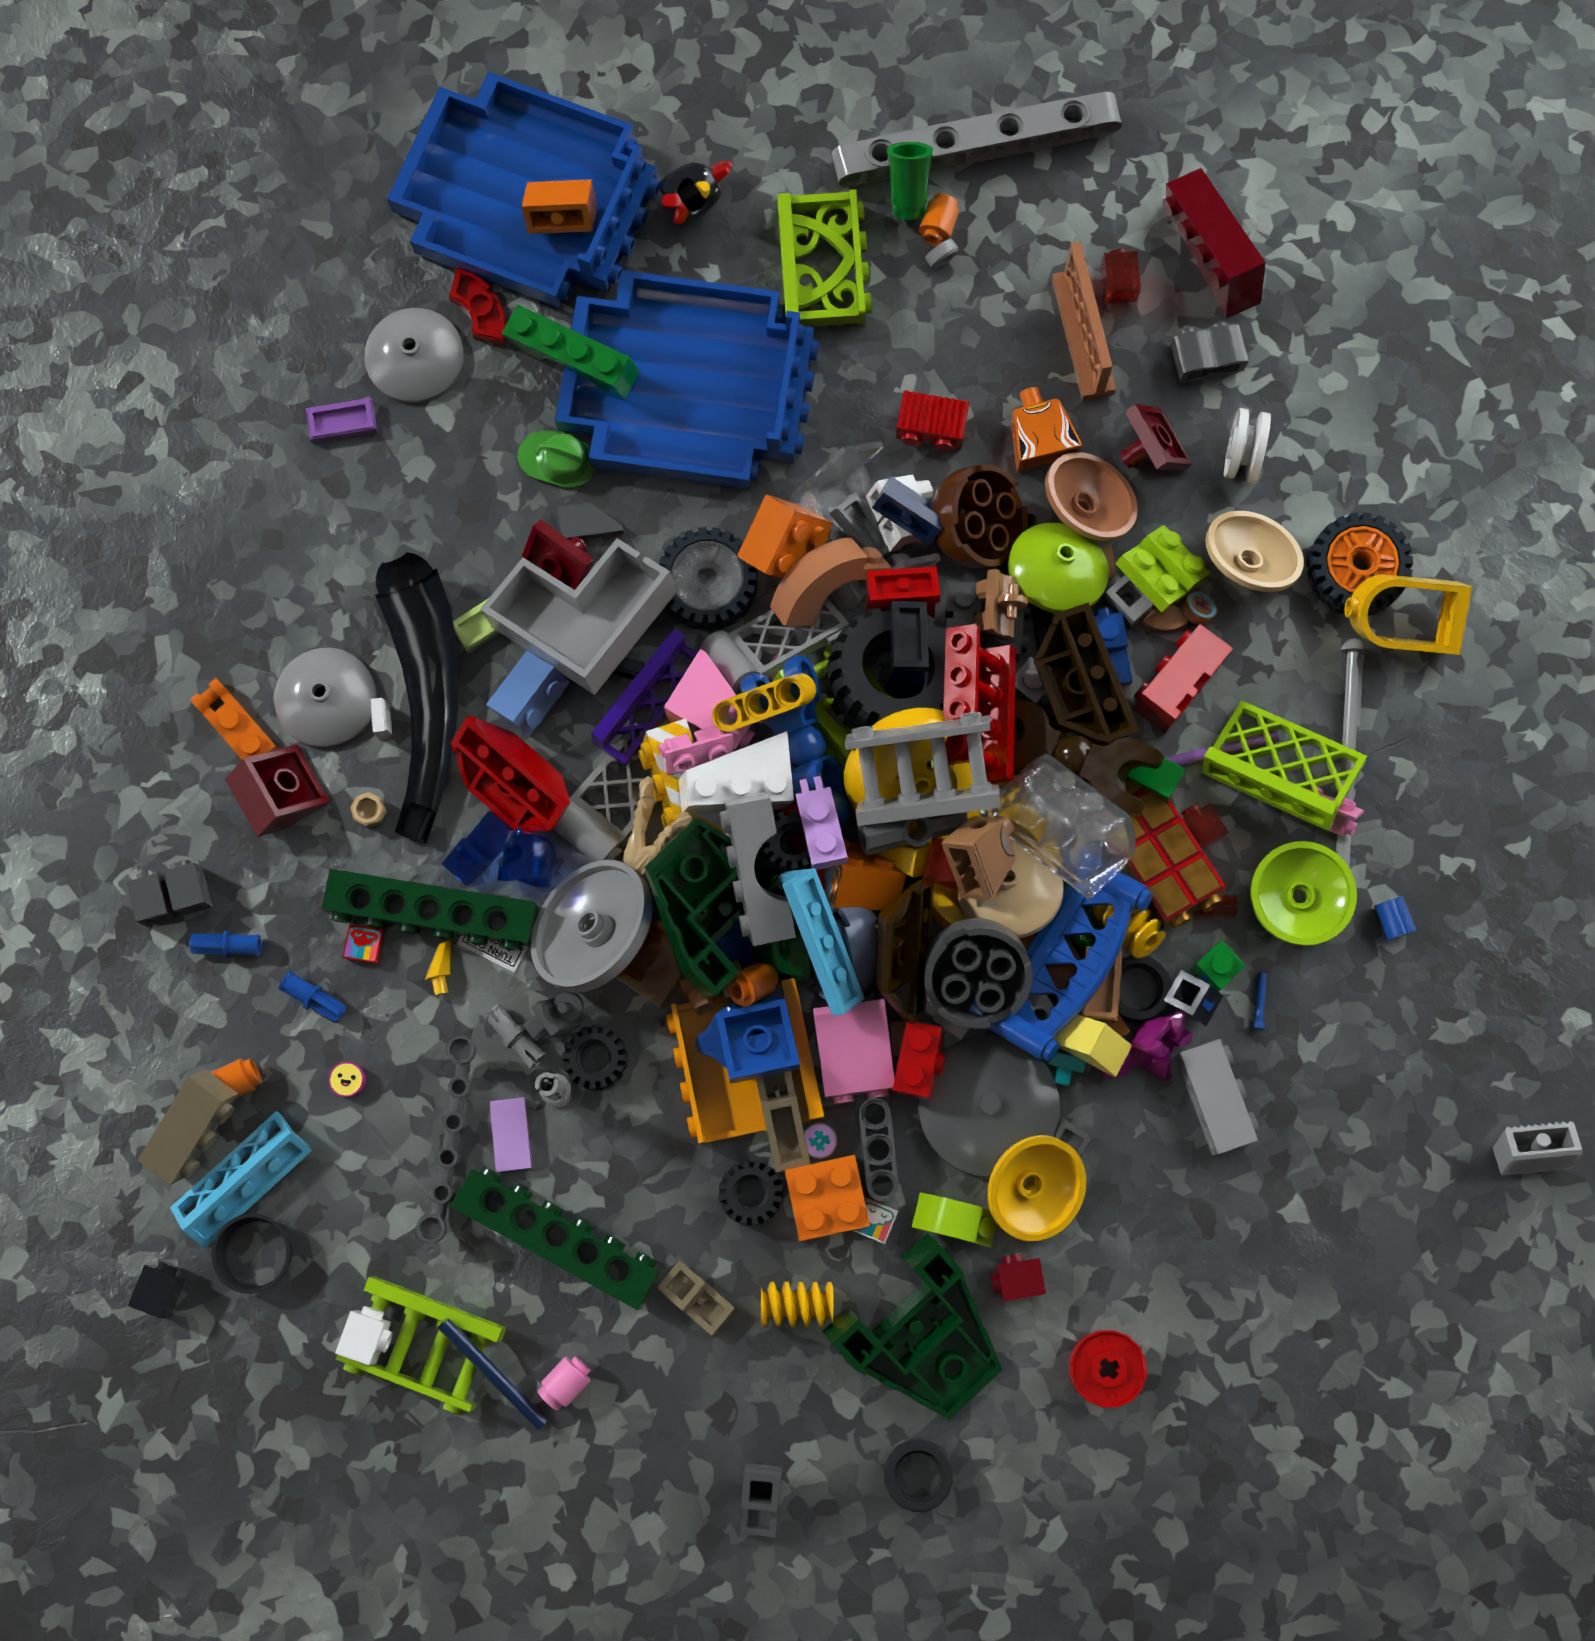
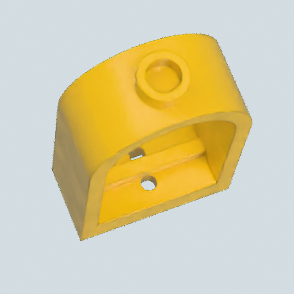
M1386 574L1376 575L1362 582L1356 588L1352 597L1347 598L1344 612L1358 635L1381 647L1460 655L1472 586L1458 581ZM1395 586L1444 591L1435 641L1375 635L1368 624V609L1374 597L1382 590Z

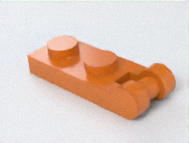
M217 678L208 684L210 687L201 695L197 693L190 699L241 759L278 750V747ZM220 697L224 704L214 711L209 705Z

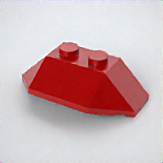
M472 716L465 718L450 744L453 752H456L458 766L466 789L515 832L553 830L570 805L563 775L514 732Z

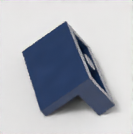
M892 476L889 477L872 506V509L927 545L933 541L943 528L939 515L931 510L932 502Z

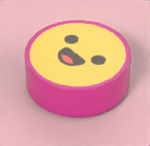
M352 1062L337 1064L329 1075L331 1090L338 1096L345 1098L357 1096L362 1092L366 1084V1075L363 1069Z

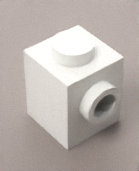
M363 1306L362 1311H350L335 1354L366 1365L376 1364L380 1352L385 1353L393 1335V1332L388 1331L391 1322L382 1319L384 1312L367 1306Z

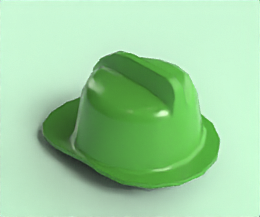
M540 430L527 436L518 449L517 458L520 468L526 475L536 480L560 487L574 488L582 486L589 481L595 472V468L591 467L589 460L590 446L571 434Z

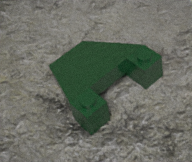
M694 818L644 866L679 971L702 996L715 997L740 973L715 943L739 920V916L745 914L743 901L736 902L733 889V881L739 879L736 867L730 868L726 847L732 846L731 838L698 818ZM757 853L754 863L757 882L767 891L786 897L779 875L775 873V868L771 870L767 865V860Z
M927 1233L901 1257L923 1281L911 1295L872 1331L867 1328L848 1306L822 1332L855 1370L877 1379L883 1385L909 1396L917 1403L950 1420L1002 1371V1367L987 1330L984 1328L978 1314L977 1305L970 1294L962 1269L944 1248Z

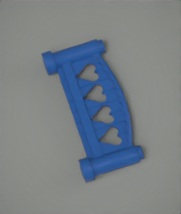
M1075 844L1068 851L1061 865V875L1071 880L1063 893L1061 906L1053 920L1039 931L1027 950L1033 973L1029 995L1055 994L1058 996L1057 1005L1050 1008L1051 1013L1048 1019L1039 1020L1027 998L1016 1014L1013 1015L1011 1013L1004 1019L991 1023V1027H987L1040 1060L1045 1059L1048 1062L1055 1057L1060 1043L1055 1041L1056 1034L1085 1007L1111 970L1123 944L1132 912L1137 909L1144 911L1153 898V892L1149 891L1146 885L1092 857L1091 851L1079 844ZM1112 905L1115 911L1111 917L1106 918L1107 924L1104 929L1095 930L1083 909L1084 906ZM1094 935L1096 942L1092 947L1087 948V957L1083 960L1075 959L1065 936ZM1075 965L1077 973L1069 978V986L1065 990L1056 989L1046 966ZM984 991L981 996L987 998L989 994ZM974 1000L969 1011L982 1015L984 1011L977 1006L976 1000Z

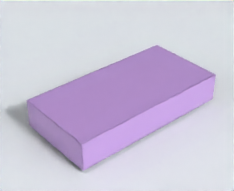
M526 1098L490 1101L496 1172L533 1168Z

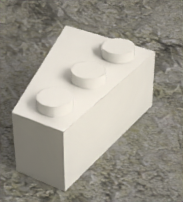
M787 731L686 770L679 779L681 813L686 811L689 814L720 813L721 811H726L724 800L765 792L771 799L772 810L786 809L794 801Z

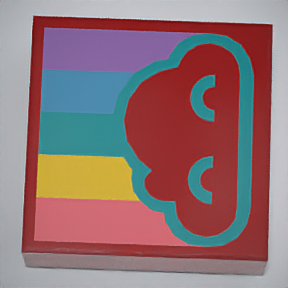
M349 924L342 958L379 965L385 930Z

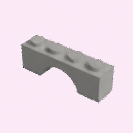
M765 792L724 800L726 811L720 812L723 832H730L732 846H727L726 851L730 868L736 867L739 879L733 881V889L736 902L743 901L745 915L739 916L743 937L749 936L753 946L796 938L791 908L787 898L764 889L757 882L754 871L758 850L767 839L777 833L769 795Z

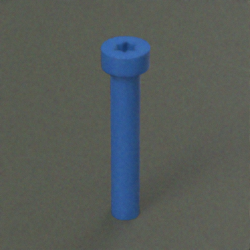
M1263 972L1258 973L1254 1022H1251V1029L1265 1030L1263 1014L1267 973Z

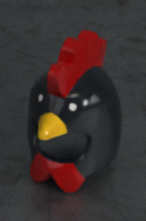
M730 160L720 161L711 166L691 162L673 170L657 184L663 194L662 206L673 209L675 212L673 217L675 224L688 226L704 216L717 203L721 196L720 181L731 172L730 170L733 167Z

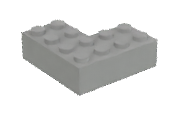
M616 538L575 590L522 557L480 610L492 628L554 666L559 672L595 695L675 595L678 588L669 570L648 557L643 559L640 552Z

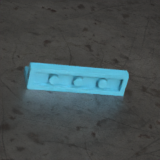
M815 868L785 871L779 875V879L832 1015H843L865 998Z
M276 1111L175 1202L170 1209L182 1231L206 1248L215 1240L218 1232L227 1222L244 1214L312 1150L302 1138L292 1131L285 1118ZM279 1126L281 1130L267 1141L269 1134ZM248 1153H251L250 1158L243 1165H240L242 1159ZM224 1177L223 1183L214 1189L215 1183ZM198 1201L196 1207L186 1216L184 1211L194 1202Z

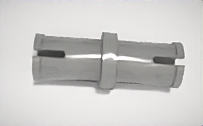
M501 1004L491 1008L492 1014L487 1013L484 1016V1020L504 1039L503 1044L506 1048H512L530 1069L538 1066L541 1063L539 1059L544 1060L547 1053L527 1034L528 1031L524 1025H518L503 1009Z

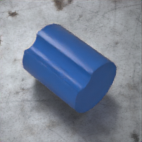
M1403 896L1374 906L1388 941L1416 931Z

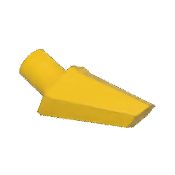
M451 940L438 945L425 980H432L435 996L449 993L445 977L451 974Z

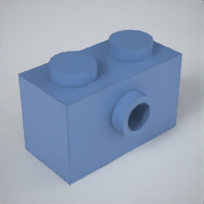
M526 651L486 705L504 722L529 737L542 722L544 716L556 700L561 697L570 682L554 666Z

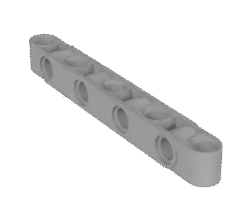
M1100 92L850 142L833 149L832 158L838 184L842 187H854L890 180L888 160L879 162L874 158L878 156L888 158L886 150L895 143L920 142L931 146L933 154L929 172L1111 135L1121 129L1122 122L1115 94L1112 92ZM1067 118H1075V119H1077L1079 122H1077V123H1071V122H1068L1066 119H1067ZM1012 131L1015 133V135L1007 136L1004 135L1002 132ZM942 143L950 144L952 147L948 149H943L938 145Z

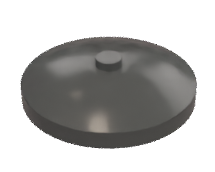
M998 1035L969 1037L945 1049L941 1053L946 1055L942 1076L937 1075L932 1101L918 1099V1114L921 1128L932 1149L941 1159L955 1169L980 1177H990L1000 1157L1015 1143L1038 1135L1053 1137L1060 1114L1057 1085L1054 1083V1077L1044 1061Z

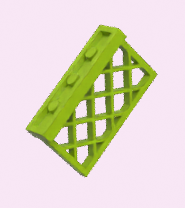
M1240 700L1213 747L1210 746L1204 755L1202 774L1329 831L1335 821L1339 808L1366 763L1367 755ZM1244 713L1256 718L1259 727L1242 731L1238 721ZM1280 729L1288 733L1290 741L1273 745L1269 732ZM1263 734L1267 747L1250 751L1245 738ZM1239 740L1244 753L1230 755L1221 751L1225 743ZM1312 743L1320 747L1323 755L1305 759L1300 746ZM1294 748L1299 761L1281 765L1277 752ZM1271 754L1275 767L1263 770L1255 765L1253 758ZM1346 758L1355 762L1352 770L1337 773L1332 760ZM1326 762L1331 775L1313 779L1309 766ZM1302 768L1307 779L1306 782L1294 784L1287 780L1285 773ZM1334 783L1338 791L1335 800L1332 801L1321 796L1317 787Z

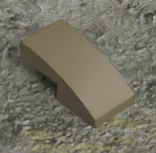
M681 1260L678 1261L657 1286L659 1291L714 1338L738 1311Z

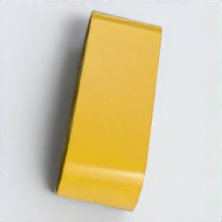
M802 673L781 678L718 702L712 711L713 722L717 728L726 732L749 726L810 703L815 697L816 685L811 677ZM792 683L798 685L800 689L798 700L791 694L790 687ZM761 694L768 699L769 707L767 711L760 706L759 699ZM730 706H733L737 711L738 718L736 722L729 716Z

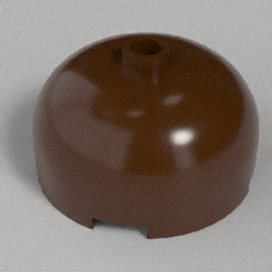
M994 464L965 467L950 474L936 490L931 510L939 515L943 528L935 537V540L942 552L955 563L976 569L1001 566V564L1008 560L1016 539L1028 529L1027 506L1022 507L1019 494L1015 488L1019 484L1008 471Z

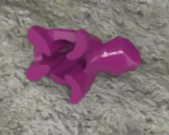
M1177 1011L1173 1015L1152 1018L1144 1022L1131 1039L1130 1044L1132 1047L1116 1077L1127 1075L1139 1065L1154 1076L1169 1081L1172 1077L1170 1073L1172 1058L1170 1056L1175 1046L1184 1047L1193 1038V1033L1184 1028L1188 1015L1183 1011ZM1100 1070L1102 1076L1108 1079L1115 1078L1109 1075L1108 1073Z

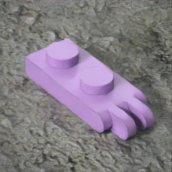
M821 776L813 777L816 790L809 791L807 779L799 780L802 793L795 794L812 868L818 870L848 863L831 787L823 788Z

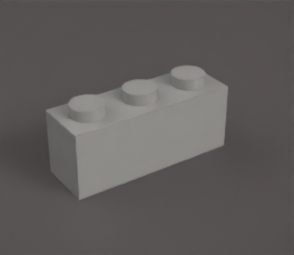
M1218 1039L1175 1055L1212 1156L1258 1141L1256 1133L1260 1132L1259 1125L1253 1112H1247L1243 1099L1247 1098L1246 1090L1241 1079H1235L1231 1069V1066L1234 1065V1059L1228 1045L1223 1046L1221 1040Z

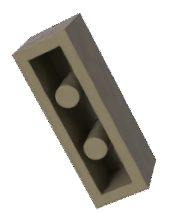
M207 1069L188 1076L137 1161L170 1186L183 1178L186 1180L191 1178L200 1166V1162L197 1160L201 1153L206 1152L215 1142L217 1135L214 1132L219 1124H223L233 1113L234 1107L232 1103L238 1093Z

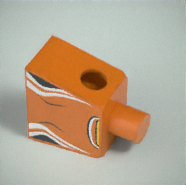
M1030 387L1021 391L1020 398L1023 407L1013 410L1011 418L1017 472L1054 463L1056 459L1067 453L1080 452L1081 441L1061 401L1055 398L1043 402L1038 387Z

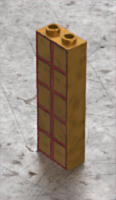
M1083 736V737L1087 738L1088 740H1090L1091 743H1094V744L1100 745V746H1106V745H1109V744L1112 743V742H1109V743H1107V744H1104V743H1101V742L1096 741V740H1094V739H1091V738H1088V737H1086V736ZM1066 778L1127 875L1146 885L1149 891L1153 892V898L1148 908L1153 912L1155 919L1158 918L1162 921V930L1171 925L1174 929H1177L1192 919L1190 914L1201 908L1204 912L1209 911L1222 902L1220 897L1225 892V884L1170 799L1166 802L1126 780L1125 788L1127 793L1135 796L1144 804L1141 816L1136 818L1112 810L1101 803L1094 793L1092 784L1083 778Z

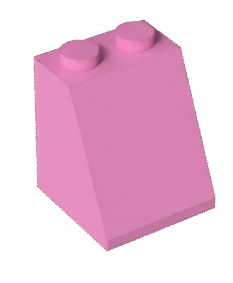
M701 649L664 706L668 723L686 719L693 738H695V731L715 725L712 719V711L715 705L722 700L736 695L708 654ZM730 706L729 716L736 722L738 718L737 711L733 706ZM754 724L729 731V733H733V752L758 742L755 739L757 733L755 732Z
M884 999L859 1002L843 1015H832L829 1007L814 1008V1022L825 1099L832 1098L833 1104L853 1102V1095L867 1094L868 1099L889 1097L888 1091L893 1089L894 1072Z

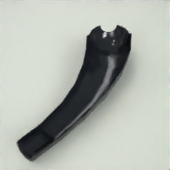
M406 552L403 556L393 561L382 562L376 574L378 594H375V597L388 625L402 666L411 714L412 752L407 792L395 833L410 840L427 844L441 801L451 759L452 746L450 743L454 738L458 712V651L451 607L437 568L433 570L429 563L421 556ZM428 656L436 664L433 692Z

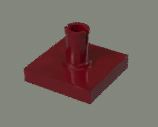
M1134 404L1124 411L1139 437L1138 441L1120 451V457L1129 469L1135 468L1136 465L1150 457L1155 468L1158 470L1182 472L1193 465L1161 408Z
M542 519L532 526L521 559L522 557L573 590L587 576L594 561L586 553L587 546L582 539L572 537L568 540Z

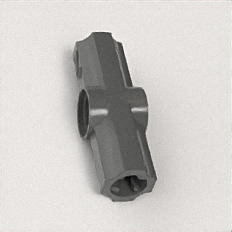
M967 812L858 826V842L865 855L906 845L923 846L931 839L953 833L968 820ZM917 820L916 829L908 834L909 825Z

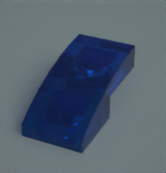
M488 811L469 836L463 837L442 862V865L462 883L469 886L499 856L517 835V832L510 828L494 812Z

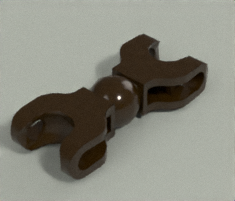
M1015 698V718L1023 722L1025 729L1023 738L1014 746V773L1028 775L1034 774L1043 768L1057 770L1059 774L1066 778H1083L1092 784L1096 797L1108 808L1136 818L1141 816L1144 804L1135 796L1127 793L1125 788L1126 777L1131 770L1139 766L1153 769L1160 768L1165 758L1164 754L1150 745L1128 737L1115 740L1106 746H1100L1091 743L1090 740L1083 736H1066L1057 730L1053 717L1042 707Z

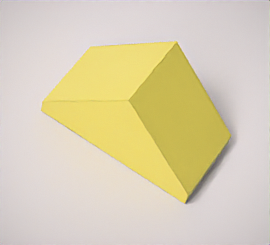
M1076 1015L1055 1037V1041L1060 1043L1059 1048L1113 1077L1117 1076L1132 1047L1129 1042L1106 1023L1081 1015Z

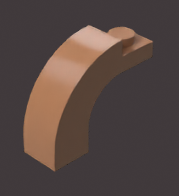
M842 538L825 543L804 555L789 569L775 591L770 608L785 627L814 626L823 602L835 589L851 581L867 580V571L889 570L892 567L876 548L864 547L861 549L853 538Z

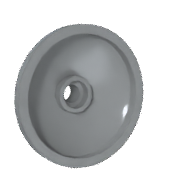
M407 308L386 316L375 326L367 340L364 359L369 377L378 390L393 400L413 404L438 398L453 386L463 367L464 349L458 331L447 318L429 309ZM409 343L416 344L412 350H406L405 346Z
M318 648L299 655L285 667L276 684L274 705L281 725L293 738L312 747L331 748L353 740L367 727L372 719L370 699L377 698V692L371 673L357 657L341 649ZM319 687H325V694L321 697H316L315 691Z

